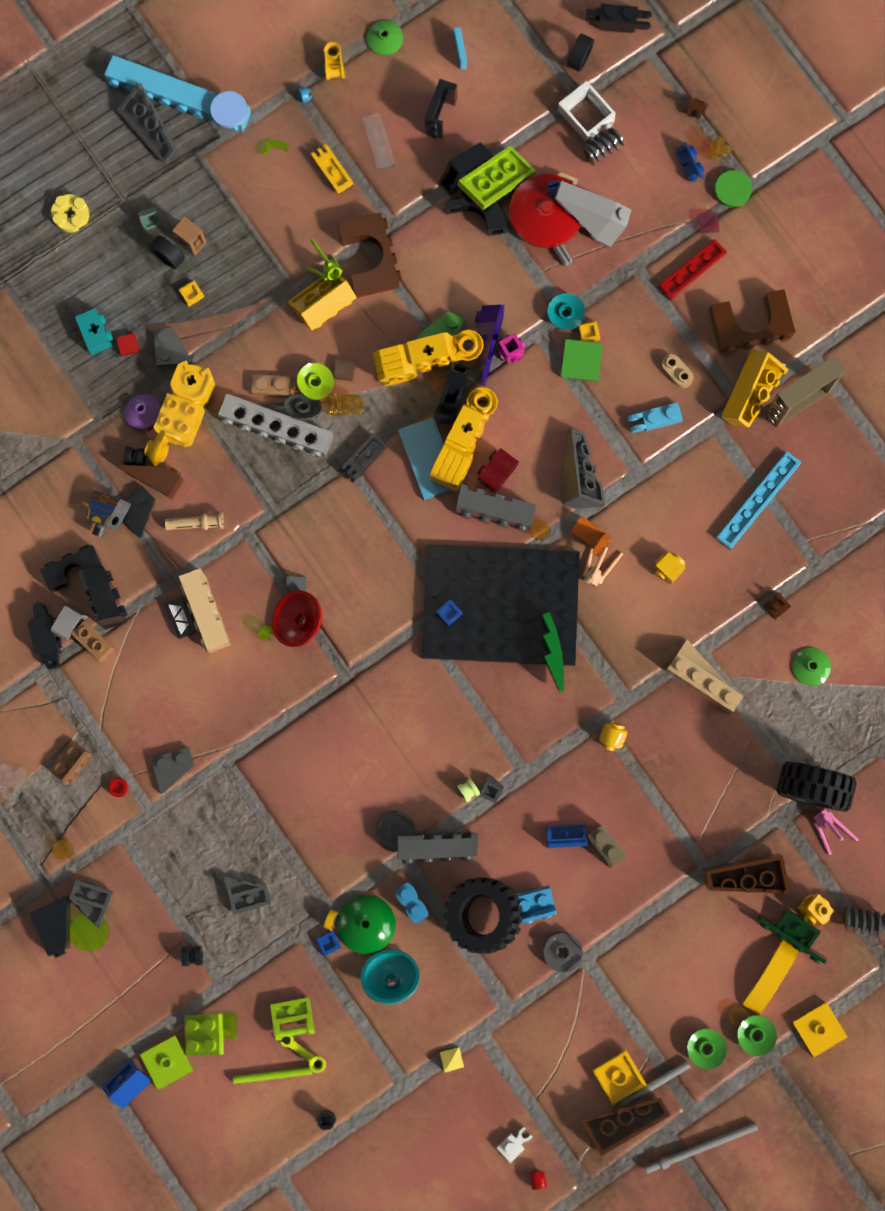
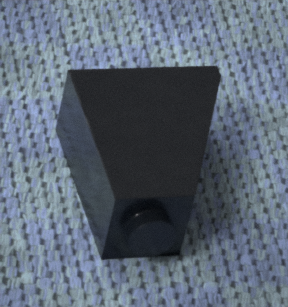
M479 142L449 161L439 184L450 196L460 189L457 185L458 181L490 160L493 155Z
M65 896L30 913L48 956L54 955L55 958L66 954L65 950L70 948L71 901L69 896Z

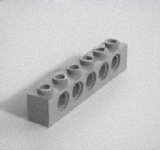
M226 394L218 413L220 419H222L221 422L232 426V424H236L243 431H255L258 436L263 438L269 436L274 438V441L279 444L285 445V443L292 445V448L298 451H303V449L310 451L309 454L318 458L320 456L326 457L334 437L331 431ZM238 411L245 412L242 418L235 417ZM257 417L263 419L260 424H254L253 420ZM273 424L280 425L277 431L270 429ZM291 430L298 431L295 437H289L288 433ZM310 436L316 438L312 444L306 443V439Z

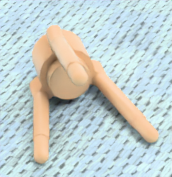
M604 547L595 568L591 567V569L593 548H590L583 576H585L583 581L596 587L598 583L602 584L604 578L619 561L623 553L620 552L601 575L599 567L608 547Z

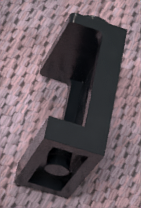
M439 79L424 118L425 133L429 137L435 139L443 138V121L438 120L444 103L455 106L457 102V84Z

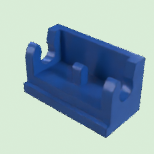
M585 824L546 827L548 848L588 845Z

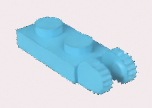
M678 402L642 411L627 417L628 422L643 419L644 424L630 428L632 433L644 430L649 431L683 421Z

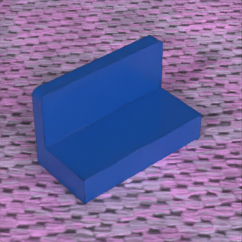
M130 1059L102 1088L108 1098L123 1109L151 1080Z

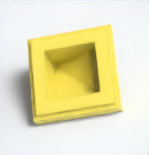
M459 1047L440 1052L444 1072L464 1067Z

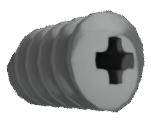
M609 127L607 132L603 131L601 136L597 135L595 137V140L590 139L589 144L584 143L583 151L588 162L594 165L593 159L600 162V155L603 158H607L606 151L609 154H613L612 147L618 151V144L624 147L625 142L618 131Z
M845 906L842 923L845 925V931L847 932L851 926L853 927V933H856L857 929L860 928L861 934H864L865 930L868 929L870 936L873 931H876L877 937H880L881 932L885 928V913L881 916L880 912H875L873 915V912L868 910L865 914L864 909H860L857 912L856 908L852 907L849 910V907Z

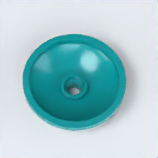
M384 950L374 954L366 961L361 971V985L365 994L371 1000L385 1005L398 1004L407 1000L414 994L420 981V972L416 961L409 954L399 950Z

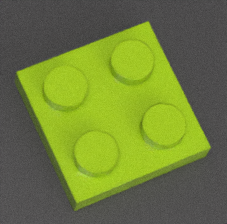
M222 1014L184 1016L186 1056L224 1054Z

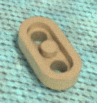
M669 354L663 358L661 366L669 378L680 388L689 387L694 378L691 370L674 354ZM674 361L675 365L670 366L668 362ZM681 375H686L687 379L683 380Z

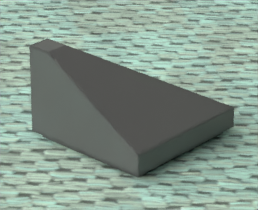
M286 576L287 593L295 590L307 592L306 577Z
M488 775L480 791V796L497 803L504 786L493 776Z

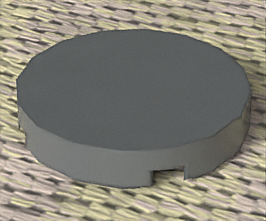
M401 811L386 813L377 824L379 841L385 847L392 850H397L396 835L415 834L413 820Z

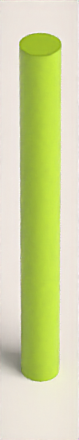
M310 1067L237 1075L233 1076V1083L312 1075L313 1071Z

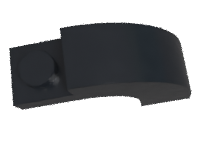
M462 191L461 199L454 197L445 201L446 215L466 211L475 212L484 219L488 236L506 233L505 216L497 202L482 210L464 191Z
M452 363L433 419L438 420L442 424H452L454 422L465 391L470 367Z

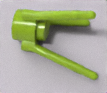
M311 239V243L323 258L325 264L323 265V273L311 267H307V270L322 277L325 281L328 279L331 281L337 280L343 271L339 267L336 258L333 256V262H330L314 239Z

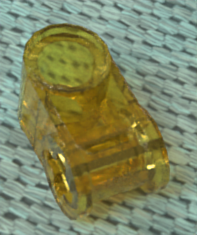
M357 394L328 395L330 400L328 415L330 416L360 415L364 411V402ZM354 401L360 402L357 408H352L351 404Z

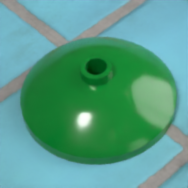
M360 895L350 899L340 910L337 919V931L341 941L350 950L360 954H372L385 948L393 938L396 927L395 916L390 906L381 898L373 895ZM363 921L369 922L368 928L362 927Z

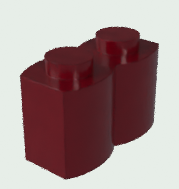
M502 448L498 451L494 450L488 458L490 462L486 466L482 465L477 472L479 475L477 480L495 494L519 464L518 460Z

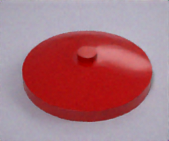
M540 174L525 180L515 190L510 201L509 215L513 229L523 241L539 248H554L563 245L571 240L581 227L578 224L579 221L572 214H569L554 199L555 197H551L547 193L548 184L553 180L574 185L564 177L554 174Z

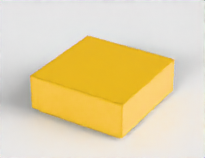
M194 280L178 290L188 307L204 298L203 293Z
M596 321L578 326L581 341H600Z

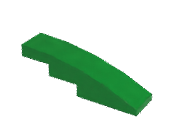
M550 612L542 615V620L548 631V634L543 635V640L550 653L544 656V661L560 694L564 691L562 650L556 627Z

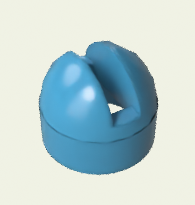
M303 87L297 90L301 103L311 100L312 95L308 94L311 92L309 88Z

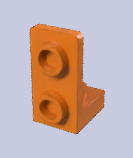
M583 516L579 517L571 529L574 535L594 547L592 553L597 557L612 538V536Z

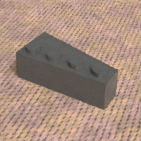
M461 484L456 512L460 514L459 517L464 519L478 518V521L482 523L496 522L497 526L505 528L509 525L522 532L531 530L536 509L535 504L510 498V501H507L503 495L491 494L489 496L488 493L484 492L485 490L477 488L471 491L468 490L467 485Z

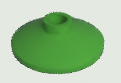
M378 21L367 32V44L376 54L391 55L402 45V30L392 21ZM383 33L388 34L386 37L381 36Z
M806 648L794 657L792 670L799 682L807 686H816L823 683L829 677L831 663L828 656L820 649ZM810 663H815L816 668L811 669L809 666Z
M755 1015L746 1018L740 1024L737 1039L745 1052L753 1056H762L769 1053L776 1045L777 1031L769 1019ZM756 1031L760 1034L758 1039L753 1038V1033Z
M698 1030L688 1041V1056L699 1068H716L726 1058V1041L715 1030ZM704 1045H709L710 1050L708 1052L703 1051Z

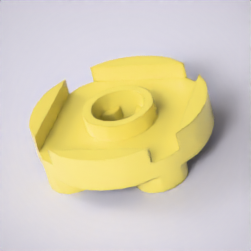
M68 194L56 198L51 209V216L54 223L62 231L76 232L83 225L87 224L89 209L84 199L77 195ZM72 209V211L75 212V214H72L71 217H68L66 212Z

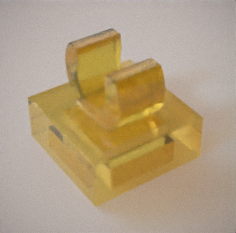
M718 136L711 141L708 159L715 161L719 157H726V154L730 155L731 146L725 145L726 138Z

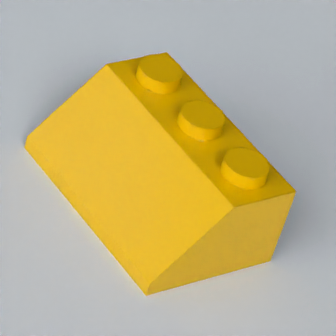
M340 276L334 281L329 279L325 281L320 277L290 299L288 303L303 323L313 331L319 328L327 319L334 317L342 308L349 306L357 297L343 277Z

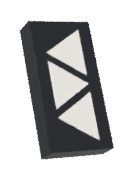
M182 596L164 604L178 639L197 632Z

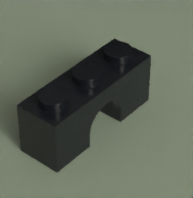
M85 545L74 554L68 553L63 555L62 559L57 562L51 561L46 563L40 571L49 590L54 593L70 585L67 574L71 568L79 566L82 570L104 567L96 548L93 545Z

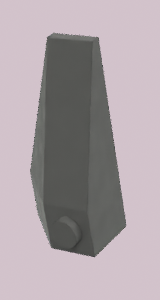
M574 428L568 429L561 480L562 504L574 509L602 507L605 505L603 487L601 482H597L595 476L597 469L596 466L592 465L589 458L591 455L590 448L584 432Z

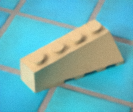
M688 640L685 641L665 671L729 714L735 710L743 698V695L732 689Z

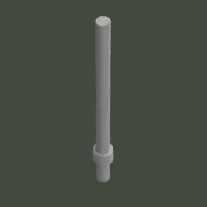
M755 1122L671 1156H662L658 1158V1161L645 1165L644 1168L647 1174L660 1168L664 1170L669 1168L670 1164L758 1130Z

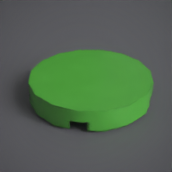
M737 170L724 172L718 177L715 184L716 198L722 205L734 208L744 205L752 193L750 179L744 173Z

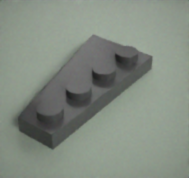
M137 83L117 111L163 164L168 163L176 153L177 148L143 85Z

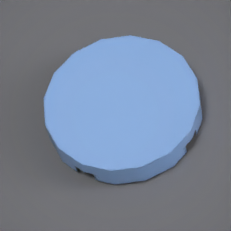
M221 92L211 102L210 111L212 118L222 128L231 129L241 125L247 117L246 101L236 92Z

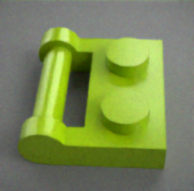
M309 997L270 1005L276 1041L282 1040L283 1037L299 1034H315ZM307 1020V1025L280 1029V1024Z

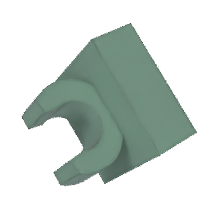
M150 207V209L141 210L138 213L144 231L162 226L156 207Z

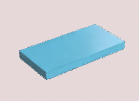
M433 417L398 429L424 500L452 491L450 488L430 480L431 469L444 445Z

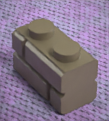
M604 825L587 836L609 868H612L627 857Z

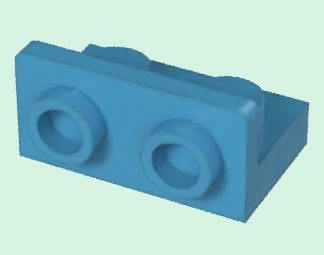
M549 885L517 893L520 899L517 901L518 905H522L523 911H520V917H523L524 924H529L540 918L547 919L557 914Z

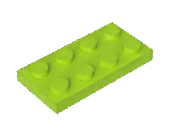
M509 146L460 179L457 185L484 210L532 177L536 170L514 148Z

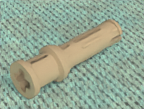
M223 512L213 515L203 513L197 517L165 519L166 531L192 528L208 530V528L218 527L224 529Z

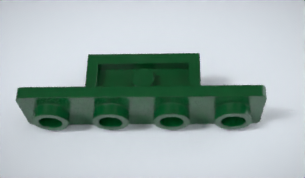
M788 908L777 924L759 914V925L768 931L772 929L777 933L776 936L784 942L788 940L793 943V947L801 953L803 951L810 954L809 958L817 964L820 962L823 964L827 963L825 956L811 948L821 930L810 925Z

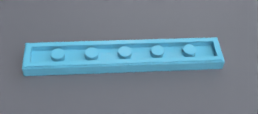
M786 451L717 535L716 539L731 550L802 462Z

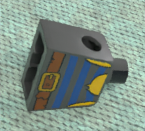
M93 490L86 516L88 521L95 523L92 534L103 538L106 528L118 530L131 504L120 498Z

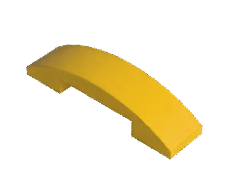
M781 940L757 983L743 1001L742 1005L757 1015H760L792 966L799 952L793 947V943L788 940L786 942Z

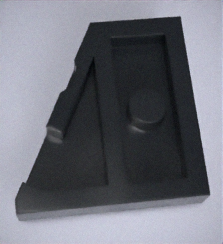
M143 486L126 500L131 506L123 519L139 538L144 534L145 525L156 502V499Z

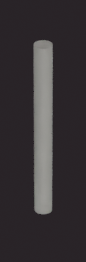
M686 1060L646 1084L643 1088L619 1102L622 1108L626 1107L690 1068L689 1063Z

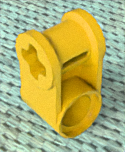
M329 42L324 47L326 79L330 80V78L336 77L344 79V65L340 46L335 42ZM336 51L337 54L331 56L329 55V52Z

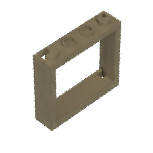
M831 357L778 392L766 411L769 422L777 428L833 391L846 372L837 357Z

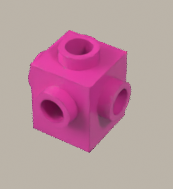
M514 333L503 337L498 342L499 350H497V353L501 360L505 359L507 364L510 362L516 363L523 358L525 345L522 339H518Z

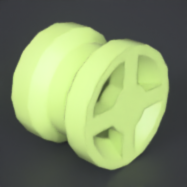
M471 778L467 779L466 783L457 786L467 802L471 800V797L480 795Z

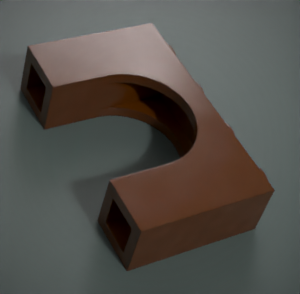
M381 212L338 222L343 246L367 241L379 246L383 252L382 261L376 268L351 275L356 297L360 298L399 288V281H402L400 270H396L394 265L397 264L395 252L391 253L390 247L393 246L391 235L387 236L386 229H389L387 219L382 217Z
M785 289L765 294L764 303L768 314V326L757 333L745 332L737 326L730 301L711 305L709 313L719 352L730 354L740 348L748 350L758 344L766 346L776 340H780V342L790 340L796 331Z

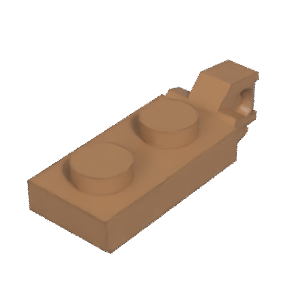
M252 376V395L290 397V395H294V391L300 392L297 381L293 377Z

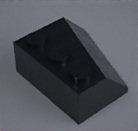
M103 566L79 571L85 593L91 598L88 601L90 608L94 614H97L94 616L95 622L105 630L127 622L125 616L128 613L125 606L120 605L118 599L121 596L117 587L114 588L111 581H114L111 571H107Z

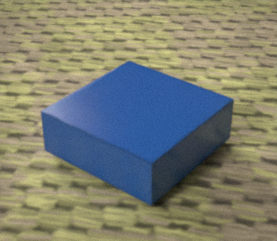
M451 599L436 611L448 627L463 614Z
M333 930L315 939L323 956L342 948Z

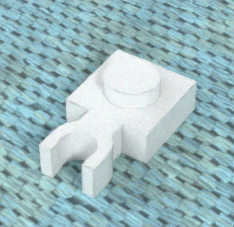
M524 1126L519 1130L516 1138L510 1134L497 1146V1149L510 1163L525 1150L521 1144L533 1137L531 1134L527 1138L522 1137V1132L526 1130Z

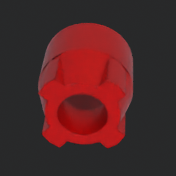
M544 1170L529 1173L532 1190L547 1187Z

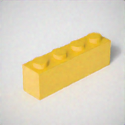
M751 350L721 417L733 426L749 428L761 411L762 403L768 401L770 398L769 393L773 387L779 385L780 377L782 374L785 375L788 369L769 352Z

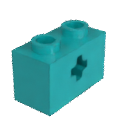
M95 308L75 316L91 355L113 347L110 342L113 340L109 329L106 330L103 325L106 323L103 313L99 314Z

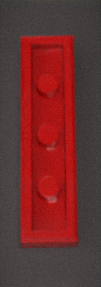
M715 239L712 240L663 281L658 288L671 301L723 258L727 251Z

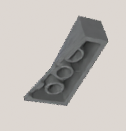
M474 831L396 835L397 859L402 860V863H414V859H421L422 862H433V858H441V861H453V857H460L461 860H472V856H477L478 833Z

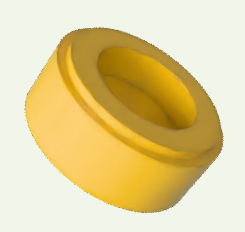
M329 911L324 922V928L332 931L339 912Z

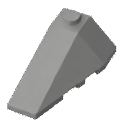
M560 181L554 198L569 214H572L579 221L578 224L581 227H585L595 241L607 247H611L624 231L632 211L618 202Z

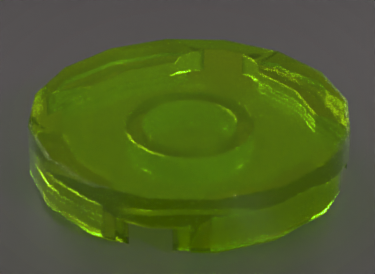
M81 914L75 918L70 927L72 943L80 950L86 952L102 948L109 937V925L105 918L99 929L84 914Z

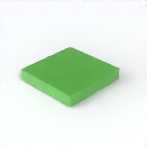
M566 339L561 377L598 382L603 344Z

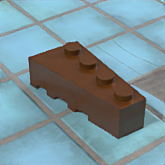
M779 853L702 869L705 886L710 891L791 894L783 855Z
M656 1098L581 1120L598 1152L603 1156L671 1115L662 1099Z

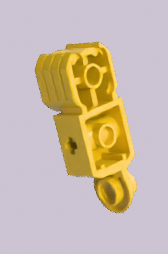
M464 330L453 336L443 332L409 341L405 344L379 349L373 352L378 380L382 382L383 386L394 385L416 378L417 371L427 372L431 370V367L438 366L442 368L449 366L451 362L473 360L482 353L483 340L476 331ZM467 342L473 343V347L470 350H465L464 345Z
M187 360L176 366L170 381L173 393L172 395L167 393L153 427L157 434L155 440L150 439L144 452V455L148 456L149 461L155 467L160 462H164L169 449L168 443L182 447L192 446L205 414L203 407L209 403L215 388V382L209 368L204 370L198 365H189Z
M480 387L470 392L467 404L463 405L430 472V480L444 485L455 492L460 488L472 463L473 451L477 441L476 437L480 439L489 416L497 409V396L489 388ZM482 400L485 401L487 405L482 407L479 406L477 402Z

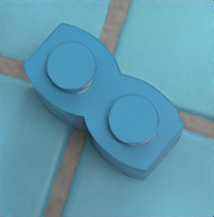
M406 883L396 889V896L399 902L406 907V912L414 923L417 924L429 916L426 906L418 900V894L411 884Z

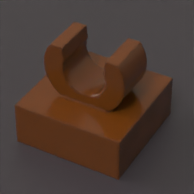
M691 97L687 105L691 108H689L687 115L690 116L691 112L696 110L698 112L696 119H699L702 116V112L707 110L709 103Z
M779 592L764 604V607L775 620L791 607Z

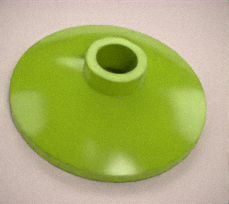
M309 363L300 369L297 375V386L305 397L320 400L331 393L334 387V378L326 366L320 363ZM311 381H316L317 386H313L311 384Z

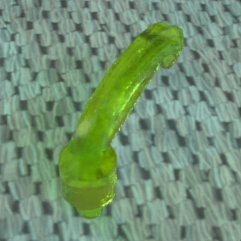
M269 140L262 148V156L269 153L270 148H284V151L288 152L289 146L284 141Z

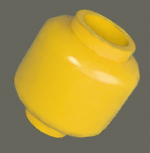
M615 721L604 724L599 737L600 742L604 744L603 748L614 751L615 748L620 749L623 747L627 737L624 725Z

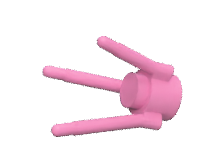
M824 809L813 817L816 821L813 824L818 830L828 855L831 854L821 826L824 829L829 826L840 840H843L841 834L832 824L836 823L852 839L858 841V838L836 819L831 811L828 812L827 809Z

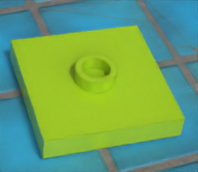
M176 1035L140 1054L158 1090L194 1071Z

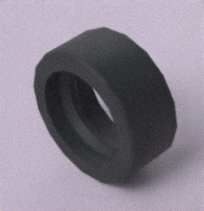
M582 33L578 36L569 55L567 67L578 72L582 71L593 48V38Z
M157 235L149 245L152 253L172 269L176 270L185 260L183 253L161 235Z

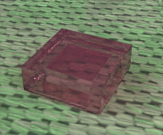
M718 212L701 213L698 215L700 234L719 232Z

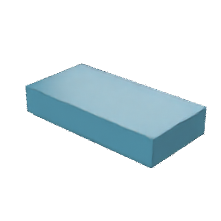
M456 27L453 29V37L459 67L462 70L467 69V58L461 28Z

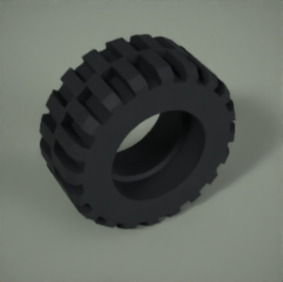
M786 761L782 765L777 793L782 797L830 810L848 812L852 806L857 782L854 777L841 772L809 764Z
M480 877L468 879L464 884H459L455 887L456 891L451 892L449 895L450 902L445 904V908L448 911L447 914H444V920H448V925H445L447 931L452 933L450 938L453 941H457L460 948L467 949L471 953H494L505 949L507 944H511L515 940V934H519L521 930L519 923H523V917H520V911H523L522 905H518L517 901L520 900L518 895L513 894V889L510 886H506L505 882L501 880ZM478 897L491 898L499 910L498 924L489 934L477 933L469 923V908Z

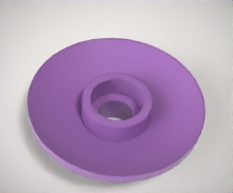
M137 395L127 403L124 411L125 419L135 429L144 430L151 428L155 425L161 405L152 395Z

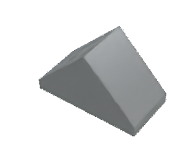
M65 605L53 624L51 631L67 641L72 635L71 633L88 618V614L74 605Z

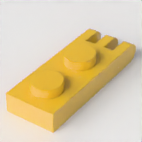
M325 143L322 146L326 152L323 153L319 147L316 150L320 156L317 157L314 151L310 155L336 193L339 194L353 185V181Z

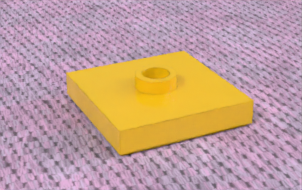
M827 1002L792 1022L812 1057H816L847 1038Z
M626 1050L592 1069L612 1106L646 1086L644 1079Z

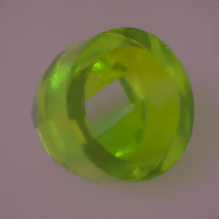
M265 624L257 637L268 641L271 638L267 635L268 633L274 635L273 629Z

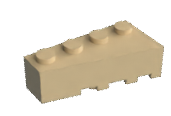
M200 568L179 576L182 583L180 586L184 597L187 596L189 602L187 603L189 612L194 614L195 621H193L196 631H200L202 635L200 642L203 649H207L209 653L230 646L228 634L205 573Z

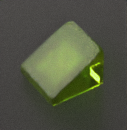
M222 1014L223 1039H237L238 1015Z

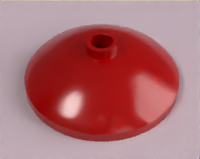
M295 590L287 593L279 600L272 615V629L280 643L289 647H301L315 637L322 621V610L316 597L309 592Z

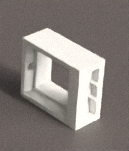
M588 81L558 103V112L586 143L590 139H595L597 135H600V131L604 128L608 129L615 122L616 113ZM586 97L606 117L588 132L569 112L570 109Z

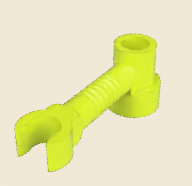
M289 1036L291 1039L290 1044L287 1045L281 1042L284 1047H289L303 1056L309 1062V1067L313 1072L319 1073L326 1068L324 1058L320 1056L315 1057L294 1040L293 1036ZM317 1061L322 1063L320 1068L316 1066Z

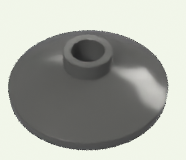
M303 394L292 395L284 402L286 414L297 420L313 419L320 414L322 409L319 400L309 399Z

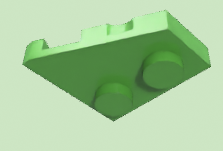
M447 312L420 333L417 339L443 332L449 333L451 336L460 333L465 319Z

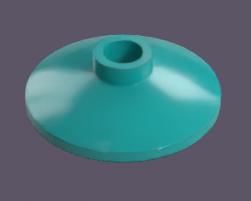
M570 293L559 294L551 300L548 306L549 320L559 329H574L582 323L585 317V306L576 295ZM568 311L570 315L564 316L563 312Z

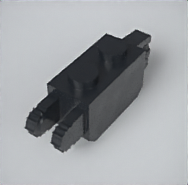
M601 3V7L586 10L585 21L595 22V25H599L598 29L601 31L634 33L635 29L649 30L651 28L650 22L637 21V19H650L652 13L650 11L638 10L636 6Z
M37 602L33 604L35 618L30 619L28 622L34 652L44 659L48 670L60 668L59 654L62 653L63 642L60 636L58 637V635L51 631L56 618L48 614L44 604Z

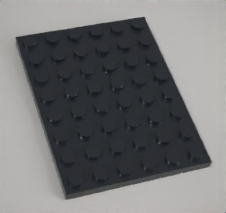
M427 545L421 658L546 665L544 656L550 653L543 640V635L548 634V631L542 620V615L550 612L562 650L563 666H575L580 552ZM451 599L463 614L448 627L436 611Z

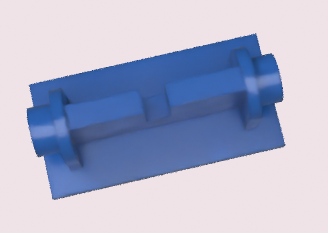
M684 142L686 147L681 146L677 148L678 152L676 154L681 165L689 163L688 166L683 168L687 179L691 183L697 181L698 176L705 179L703 175L705 169L702 163L697 161L696 156L698 153L694 145L691 146Z

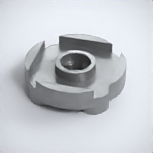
M558 933L551 936L546 941L543 950L547 965L551 969L562 973L570 972L577 968L581 963L583 955L580 941L575 936L567 933ZM560 947L568 949L566 952L568 956L566 958L558 956L560 953L558 949Z

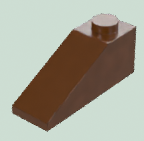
M122 465L120 468L123 473L170 499H173L183 482V478L180 476L181 473L172 467L170 470L166 467Z

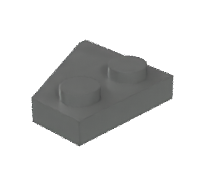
M173 328L154 329L157 368L177 366L186 360L189 365L193 364L192 359Z
M190 748L152 757L160 794H164L183 775L194 768Z
M229 877L224 878L233 915L272 904L267 885Z
M76 880L69 900L100 929L114 893L113 891Z

